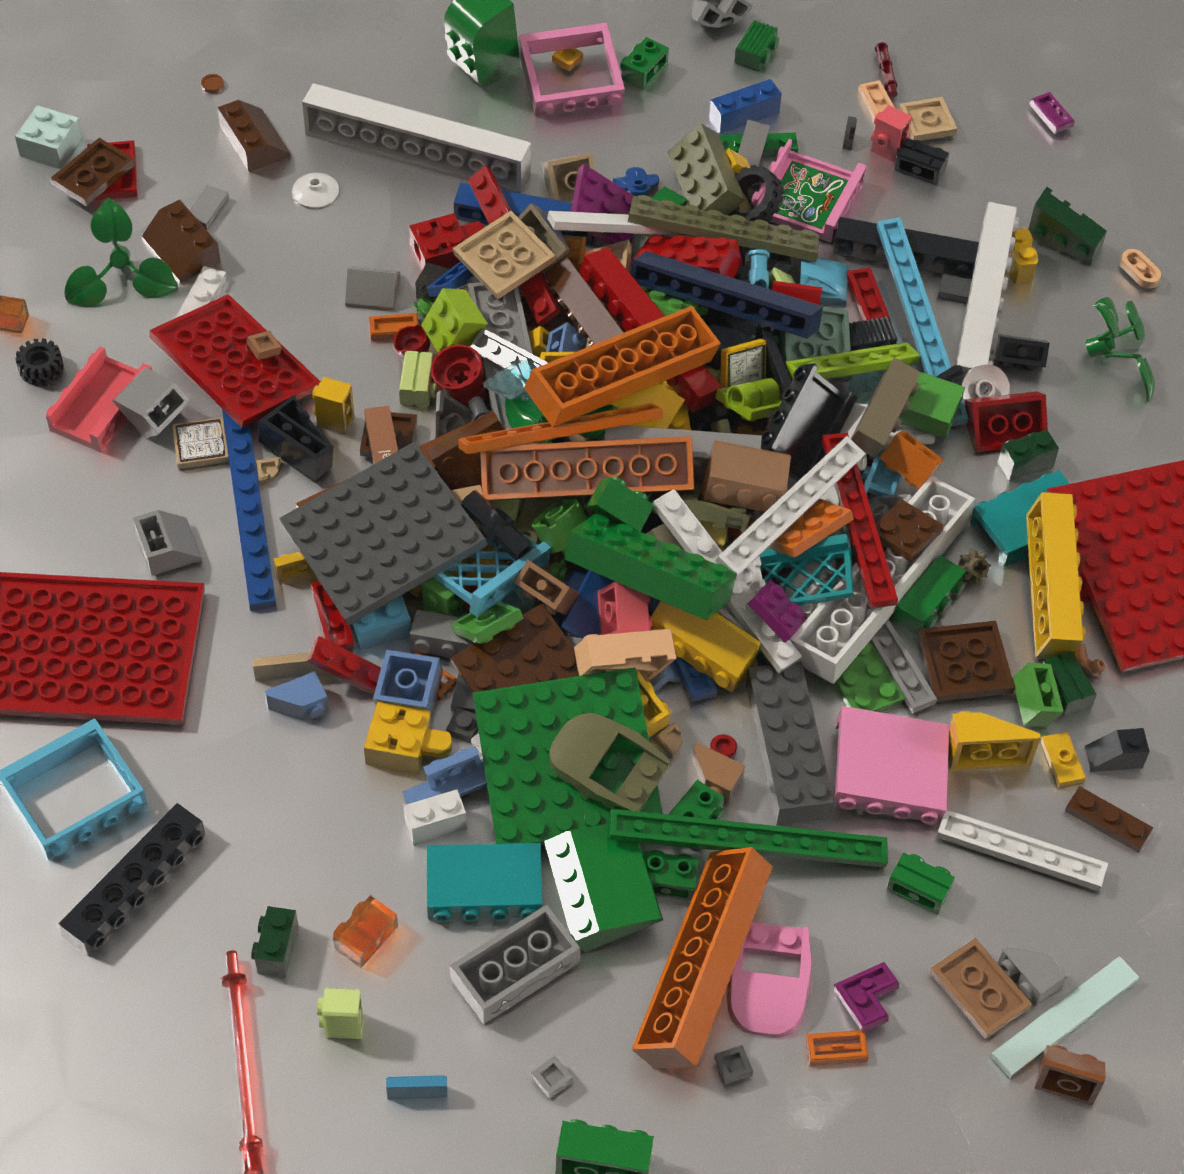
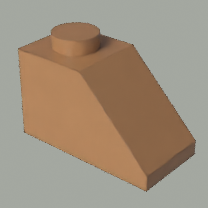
M696 742L693 748L692 761L699 781L724 796V803L729 804L743 781L745 765Z

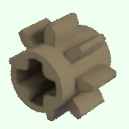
M970 549L969 555H960L961 559L958 566L966 570L965 580L978 583L979 578L988 577L987 573L991 564H988L985 560L987 554L978 553V551Z

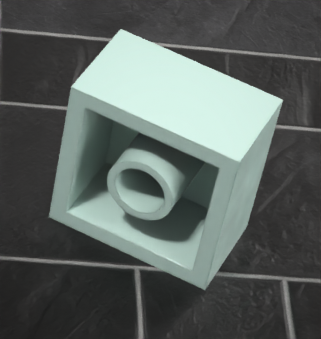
M38 105L15 135L21 157L62 169L83 138L78 117Z

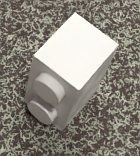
M458 790L404 805L405 823L413 845L467 829L466 811Z

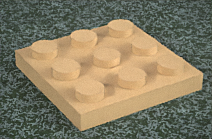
M509 211L453 248L454 255L497 300L556 262L555 254L512 211Z

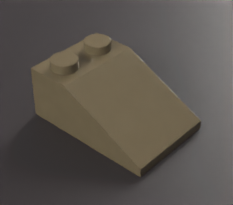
M531 203L518 218L556 256V262L541 271L544 276L547 270L569 252V248L561 231L554 230L547 219L548 213Z

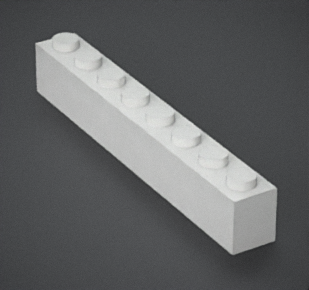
M988 202L984 214L956 365L963 367L965 375L969 370L978 365H992L993 363L992 360H989V355L994 354L997 342L996 339L992 338L993 333H998L1001 320L996 317L997 312H1002L1004 298H1000L1001 292L1006 291L1008 278L1004 277L1005 271L1009 272L1012 258L1008 257L1009 251L1013 252L1016 239L1011 236L1012 231H1017L1019 218L1015 217L1017 207Z

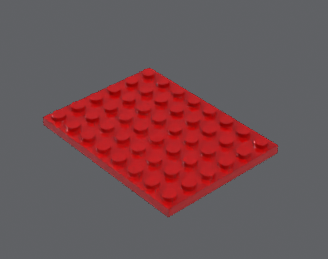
M1184 460L1048 488L1046 493L1072 494L1073 504L1077 508L1074 524L1075 528L1078 529V541L1076 543V551L1080 554L1078 572L1121 673L1184 659Z
M0 572V715L84 720L95 718L102 721L182 725L205 593L204 583Z

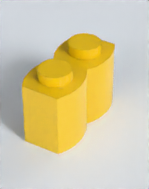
M1020 228L1016 232L1012 231L1011 237L1016 239L1013 252L1009 251L1008 257L1012 258L1009 275L1015 284L1032 283L1038 255L1032 247L1033 238L1027 228Z

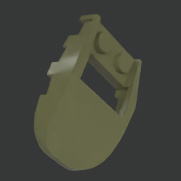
M695 481V491L677 492L699 522L700 520L714 522V528L725 529L726 527H731L745 532L756 513V510L726 504L725 507L727 508L711 503V501L703 500L702 481ZM668 492L652 493L648 501L653 503L654 500Z
M594 713L581 714L569 720L554 739L549 752L550 766L560 779L566 784L570 783L579 791L578 794L587 799L592 798L603 803V806L610 809L619 807L623 810L640 812L671 765L670 760L638 732ZM620 735L644 750V753L618 792L614 794L590 779V776L617 736Z

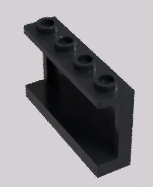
M709 307L708 313L700 316L721 343L711 362L706 363V365L717 371L721 369V349L760 339V328L756 322Z
M815 363L800 365L793 374L794 379L789 388L783 393V400L778 409L772 414V421L768 429L762 434L761 439L762 450L791 456L789 476L797 482L826 456L822 445L823 435L839 434L858 398L852 392H840L816 372L818 366Z

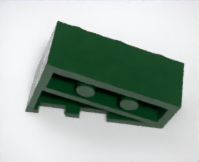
M1046 187L1034 205L1028 228L1032 238L1091 265L1103 246L1107 230L1084 213L1080 216L1069 207L1071 204L1068 201H1060L1051 194L1053 190Z

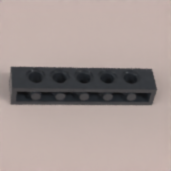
M176 803L58 923L62 936L87 956L93 950L99 949L104 944L106 937L124 923L126 916L134 908H138L143 904L146 895L153 888H157L163 883L171 869L178 867L183 862L185 855L192 848H196L201 844L205 835L203 821ZM172 838H180L175 842H169ZM152 858H160L156 862H150ZM133 878H141L137 882H130V880ZM114 898H121L118 902L110 903ZM95 918H101L97 923H90Z

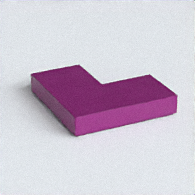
M885 962L834 984V992L863 1033L889 1021V1015L877 998L899 989V982Z

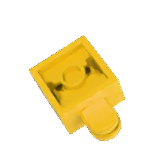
M377 701L364 745L365 764L419 774L424 755L443 759L450 755L452 751V737L449 732L432 729L431 711Z

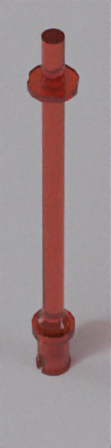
M230 950L225 953L227 975L221 978V983L223 987L229 988L244 1136L238 1142V1148L242 1152L243 1174H263L260 1149L263 1148V1141L255 1133L241 986L247 983V978L245 974L239 973L237 951Z

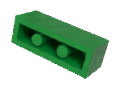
M939 555L896 606L893 621L916 635L918 629L933 627L937 621L936 616L940 612L945 613L952 602L951 598L954 595L959 596L966 585V582H964L966 570Z

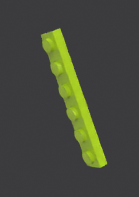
M906 342L786 361L785 366L790 378L793 380V374L800 365L815 363L818 366L816 372L826 380L886 370L894 357L907 365H915L919 363L921 355Z

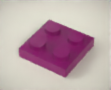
M771 580L747 603L784 643L796 633L807 619L802 608L792 603L785 595L784 590Z

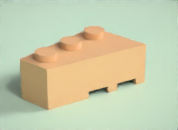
M671 629L606 635L591 634L585 636L574 647L579 676L636 667V672L639 671L645 680L650 681L676 660Z

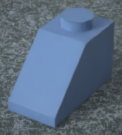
M315 671L264 691L268 710L297 719L317 718L323 715L324 712L329 711L328 697Z

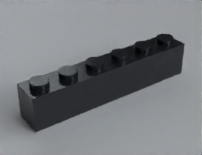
M840 217L833 254L888 263L876 228L877 223ZM905 229L918 269L972 279L979 242Z

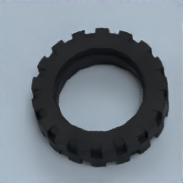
M751 165L750 168H742L741 172L735 173L743 194L751 185L765 182V195L760 204L753 210L740 213L738 206L728 216L740 215L748 221H771L774 213L777 214L780 209L779 204L783 202L782 194L784 189L781 186L782 182L764 166Z

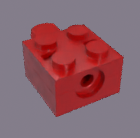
M454 213L409 225L410 246L425 277L430 278L444 274L459 263L460 260L454 255L453 248L485 228V226L478 221L460 226Z

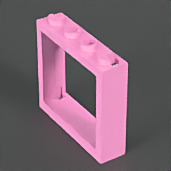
M607 23L519 35V55L534 115H549L562 111L570 112L576 109H591L596 106L623 103L625 88ZM603 44L614 85L541 96L531 54Z

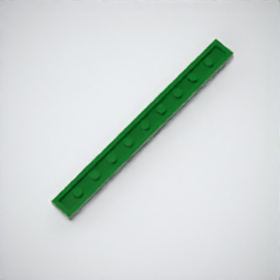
M611 809L609 813L610 840L717 851L753 847L760 855L883 868L888 864L887 837Z

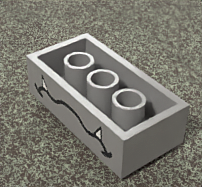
M545 905L451 964V981L481 1022L485 1024L579 964L580 947L548 905Z

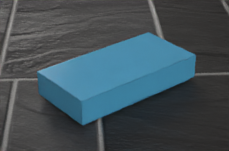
M447 1076L386 1078L387 1099L447 1098Z

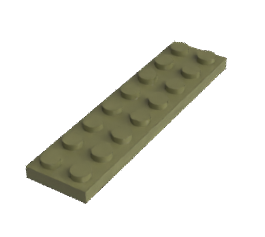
M646 195L633 196L628 217L629 223L695 237L737 239L739 246L766 250L767 252L814 262L817 260L819 235L811 230H794L788 225L775 226L764 220L748 221L740 215H723L717 210L703 211L693 205H676L670 200H652L651 197Z

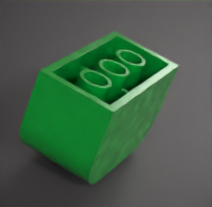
M510 0L452 1L444 16L445 39L448 46L447 54L457 66L482 87L493 84L521 67L513 2Z

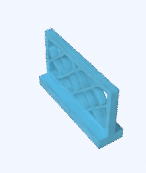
M486 539L487 544L493 546L494 551H477L466 557L476 558V564H461L460 561L433 578L470 604V612L479 617L519 587L514 581L528 560L543 569L547 567L551 546L544 541L538 545L529 539L533 543L531 551L515 561L507 552H498L497 546L499 545ZM480 559H494L495 565L480 564ZM498 559L513 560V564L510 566L499 565ZM445 571H458V577H447L443 573ZM462 571L476 572L477 578L462 577ZM481 572L495 573V577L492 579L481 578ZM462 585L477 586V590L470 594Z

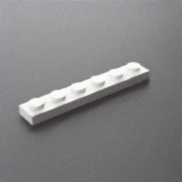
M947 810L944 814L936 837L1096 891H1100L1108 866L1107 862Z

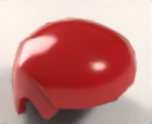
M417 324L399 329L394 336L393 345L398 355L404 358L406 351L428 352L431 342L423 327Z

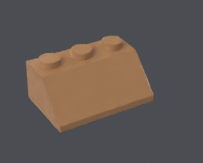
M714 440L701 485L703 500L766 512L787 492L791 456Z

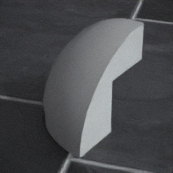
M693 0L691 14L693 20L702 25L721 28L722 26L739 22L749 13L753 5L746 0Z

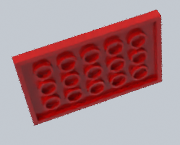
M229 294L149 331V338L241 428L263 418L293 395L300 400L312 394L316 385L319 386L321 382L279 341L278 343L281 346V353L279 355L258 360L247 345V338L251 335L267 332V330Z

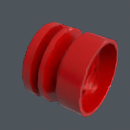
M462 344L451 345L441 350L434 357L431 364V376L438 392L441 390L468 408L470 405L469 401L474 397H481L484 401L487 399L489 393L485 378V368L480 355L475 349Z

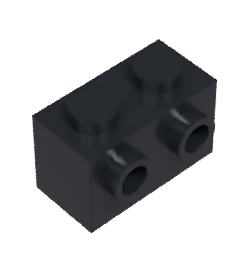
M998 334L995 359L1000 361L999 365L1014 367L1016 363L1023 364L1024 368L1029 370H1039V367L1046 368L1050 343L1046 340Z

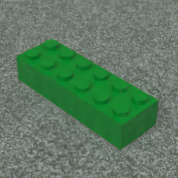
M596 513L570 531L565 560L704 620L711 618L731 600L737 575L736 572L729 570L723 564L710 562L699 554H691L680 549L675 544L665 543L658 540L654 535L641 533L634 530L628 524H620L604 514Z

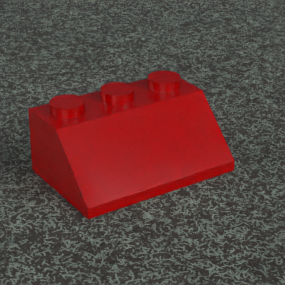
M1035 391L964 399L965 409L969 418L966 426L974 452L1001 450L1002 444L1008 440H1016L1032 432L1048 430L1046 394Z

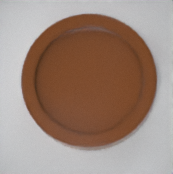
M208 74L202 78L201 87L207 93H217L223 89L224 80L220 75Z

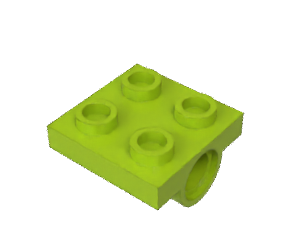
M771 378L717 389L715 397L726 408L734 410L747 421L772 417V414L782 402L779 399V386Z

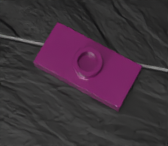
M1050 92L1030 100V106L1054 134L1074 127L1075 120Z

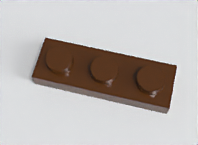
M1081 786L1078 787L1065 808V812L1138 853L1154 828Z

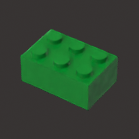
M572 1119L569 1122L562 1121L556 1153L555 1174H649L654 1136H650L641 1130L621 1131L612 1125L592 1126L578 1119Z

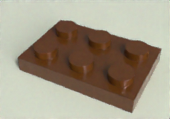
M98 138L50 178L51 184L87 206L135 166V162L131 156L103 139Z

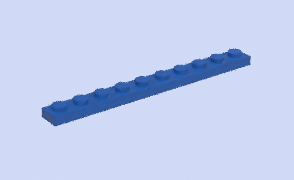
M222 409L250 610L277 607L250 424L241 428Z

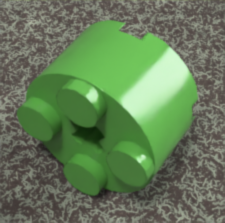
M573 496L561 499L564 504L558 507L554 503L551 504L533 520L535 524H532V527L541 542L544 541L551 546L550 554L562 551L565 555L570 531L589 518L577 498Z

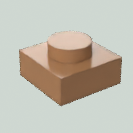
M271 331L251 335L247 338V345L258 360L281 353V346Z

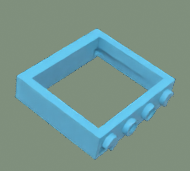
M95 718L0 770L1 788L48 860L54 856L64 854L68 848L79 842L89 840L96 832L115 825L119 819L130 813L138 812L147 804L144 789ZM97 744L130 793L47 839L15 789Z

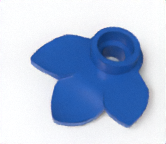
M639 167L627 169L626 176L613 178V182L634 196H648L651 188L659 184V176L657 174L647 175L645 170Z

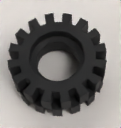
M38 338L33 339L34 343L32 344L30 341L25 342L26 347L21 345L19 347L20 351L16 352L17 358H15L20 377L22 376L25 382L28 380L31 385L36 381L37 386L42 385V381H45L47 385L50 384L49 379L57 380V375L60 376L62 374L61 369L64 368L58 345H54V342L51 340L47 344V340L42 338L41 342H38ZM37 359H48L46 363L41 365L31 364Z

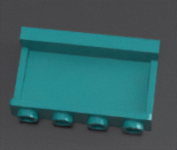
M1060 470L1051 474H1043L1033 482H1025L1017 489L1008 493L1002 492L996 498L987 502L982 501L974 507L970 522L973 525L980 523L1001 552L998 560L1003 567L1029 556L1026 514L1042 492L1046 493L1048 488L1070 484Z
M541 843L427 846L428 920L447 922L450 919H463L464 921L472 922L488 918L495 921H503L507 918L524 919L542 908Z

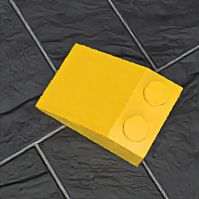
M962 711L953 714L949 726L948 761L950 770L1031 766L1041 739L1040 733L981 712L971 713L969 711Z

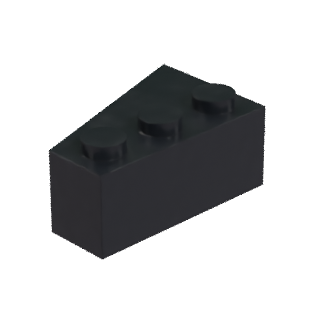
M295 395L259 420L258 442L313 480L318 479L332 468L334 446L321 429L312 423L308 412L302 410Z

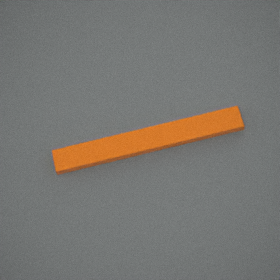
M649 403L579 416L555 427H552L549 422L464 437L458 439L459 449L466 454L661 419L663 418V411L660 407Z

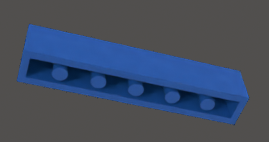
M460 183L453 203L454 214L457 220L478 221L484 225H489L470 184ZM501 190L511 211L517 217L531 203L547 213L549 211L571 212L572 203ZM560 230L565 240L592 244L594 236L586 231Z

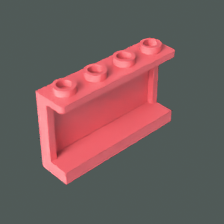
M100 346L95 353L89 356L82 370L75 374L71 384L63 389L56 403L48 408L46 419L49 431L101 453L127 419L112 400L144 368L147 367L152 370V367L143 363L139 369H135L107 357L105 348Z

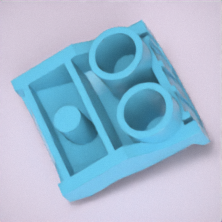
M817 257L816 262L805 259L799 260L801 267L800 284L822 287L821 304L846 305L847 265Z

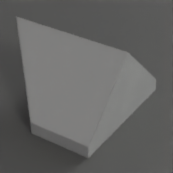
M441 390L437 392L435 438L473 421L471 409Z

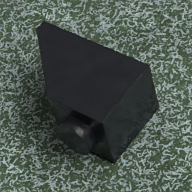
M1144 728L1116 730L1084 746L1089 772L1143 768L1150 752Z

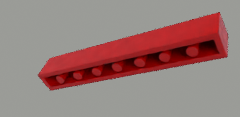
M609 247L584 256L579 273L592 287L597 297L608 307L610 313L620 322L626 332L665 317ZM705 365L666 380L667 384L673 388L677 395L685 399L683 404L692 413L715 404L717 401L715 399L717 389L723 388Z

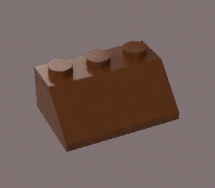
M241 100L217 107L220 128L248 172L291 156L290 151L261 108Z
M180 199L159 209L142 235V240L159 259L168 264L173 276L179 283L199 274L203 266L212 267L221 262L218 242Z

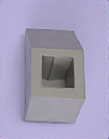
M1006 947L1002 950L998 961L999 966L1012 978L1022 993L1035 1006L1060 990L1067 977L1062 969L1046 953Z

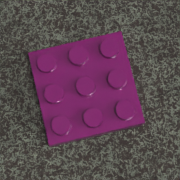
M583 164L578 168L571 212L629 215L634 195ZM588 232L607 245L629 240L631 244L633 242L634 234Z

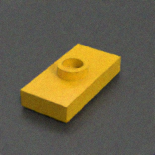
M1068 732L1042 736L1040 742L1058 788L1084 783L1086 777Z

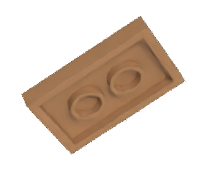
M976 938L931 967L930 974L985 1039L1031 1008L1032 1003Z

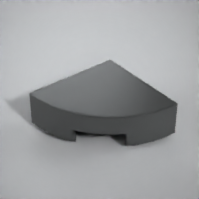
M848 116L842 149L850 150L852 148L857 123L856 117Z

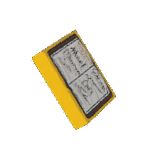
M758 339L721 349V386L723 388L766 379L765 340Z

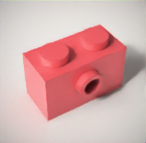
M890 105L882 112H878L874 119L875 130L871 136V141H873L871 151L895 163L899 149L902 147L904 140L909 137L912 116Z

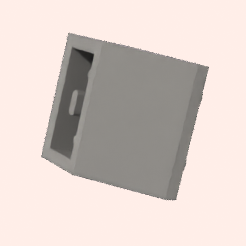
M146 367L112 402L146 439L158 435L189 404L190 400L174 382Z
M160 510L133 517L136 535L151 576L202 561L186 517Z

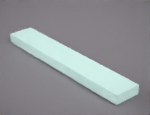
M1120 956L992 1052L991 1058L1011 1079L1040 1057L1046 1045L1054 1046L1138 982L1140 977Z

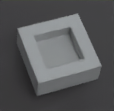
M555 1055L531 1072V1078L549 1099L573 1082V1076Z

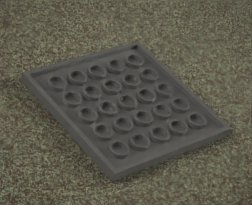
M415 442L279 518L348 626L488 545L485 537Z

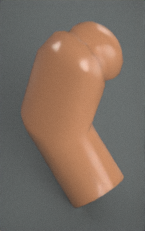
M1080 644L1076 651L1073 652L1083 672L1087 675L1098 677L1104 672V662L1098 659L1094 661L1088 659L1084 644Z

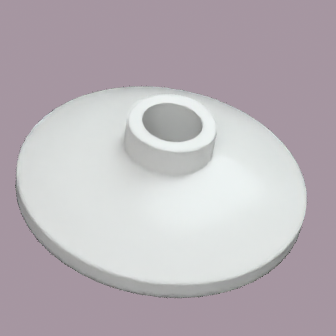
M306 174L294 183L292 188L293 198L299 205L305 208H325L337 200L339 185L333 177L327 174Z
M983 364L972 368L964 376L961 386L965 387L964 403V399L1008 395L1010 393L1007 376L1001 369L993 365ZM982 384L987 388L983 394L979 391V387Z

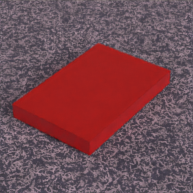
M134 140L108 142L134 158L135 166L93 201L105 200L107 198L138 197Z

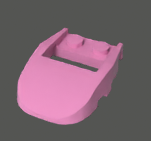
M751 922L728 983V1013L732 1022L742 1031L755 1035L783 1037L793 1033L800 1027L811 991L812 962L808 926L795 928ZM743 952L800 959L799 978L741 971Z

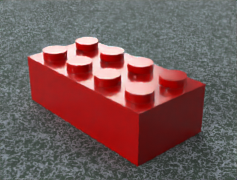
M650 235L635 256L636 258L648 251L731 278L735 277L743 264L737 239L705 238L702 236Z

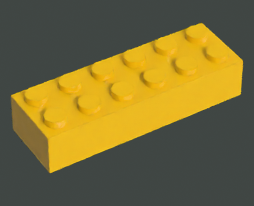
M1042 492L1026 514L1035 659H1047L1054 656L1058 657L1060 654L1069 651L1075 652L1077 647L1085 640L1086 630L1085 626H1082L1081 620L1084 604L1083 601H1080L1079 593L1082 588V579L1078 577L1080 554L1076 551L1078 529L1075 528L1074 524L1077 508L1073 504L1072 494Z

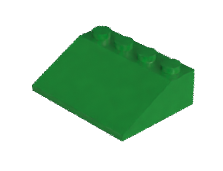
M609 823L570 830L544 841L570 934L585 953L663 921L639 842L610 840Z

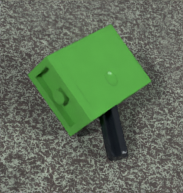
M954 365L936 377L921 372L916 381L920 383L913 397L909 395L907 399L911 401L904 415L900 413L898 417L902 420L901 424L946 439L962 403L965 391L964 386L954 383L964 377L963 367L961 365Z

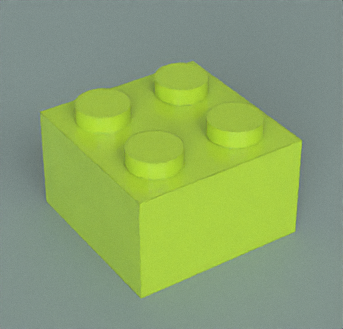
M442 288L421 326L439 353L451 345L462 344L471 346L482 328L485 329L488 323L466 290Z

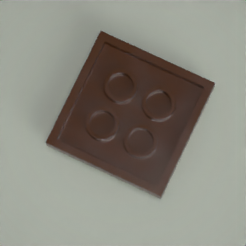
M996 621L918 629L917 636L931 690L937 698L936 702L1011 694L1014 692L1015 686Z

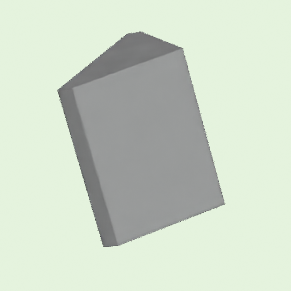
M359 267L347 269L345 306L394 311L400 271Z

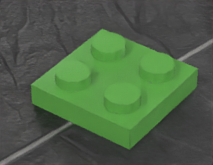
M499 601L479 617L469 613L450 625L455 634L482 644L492 640L495 634L515 627V623L524 618L520 609Z

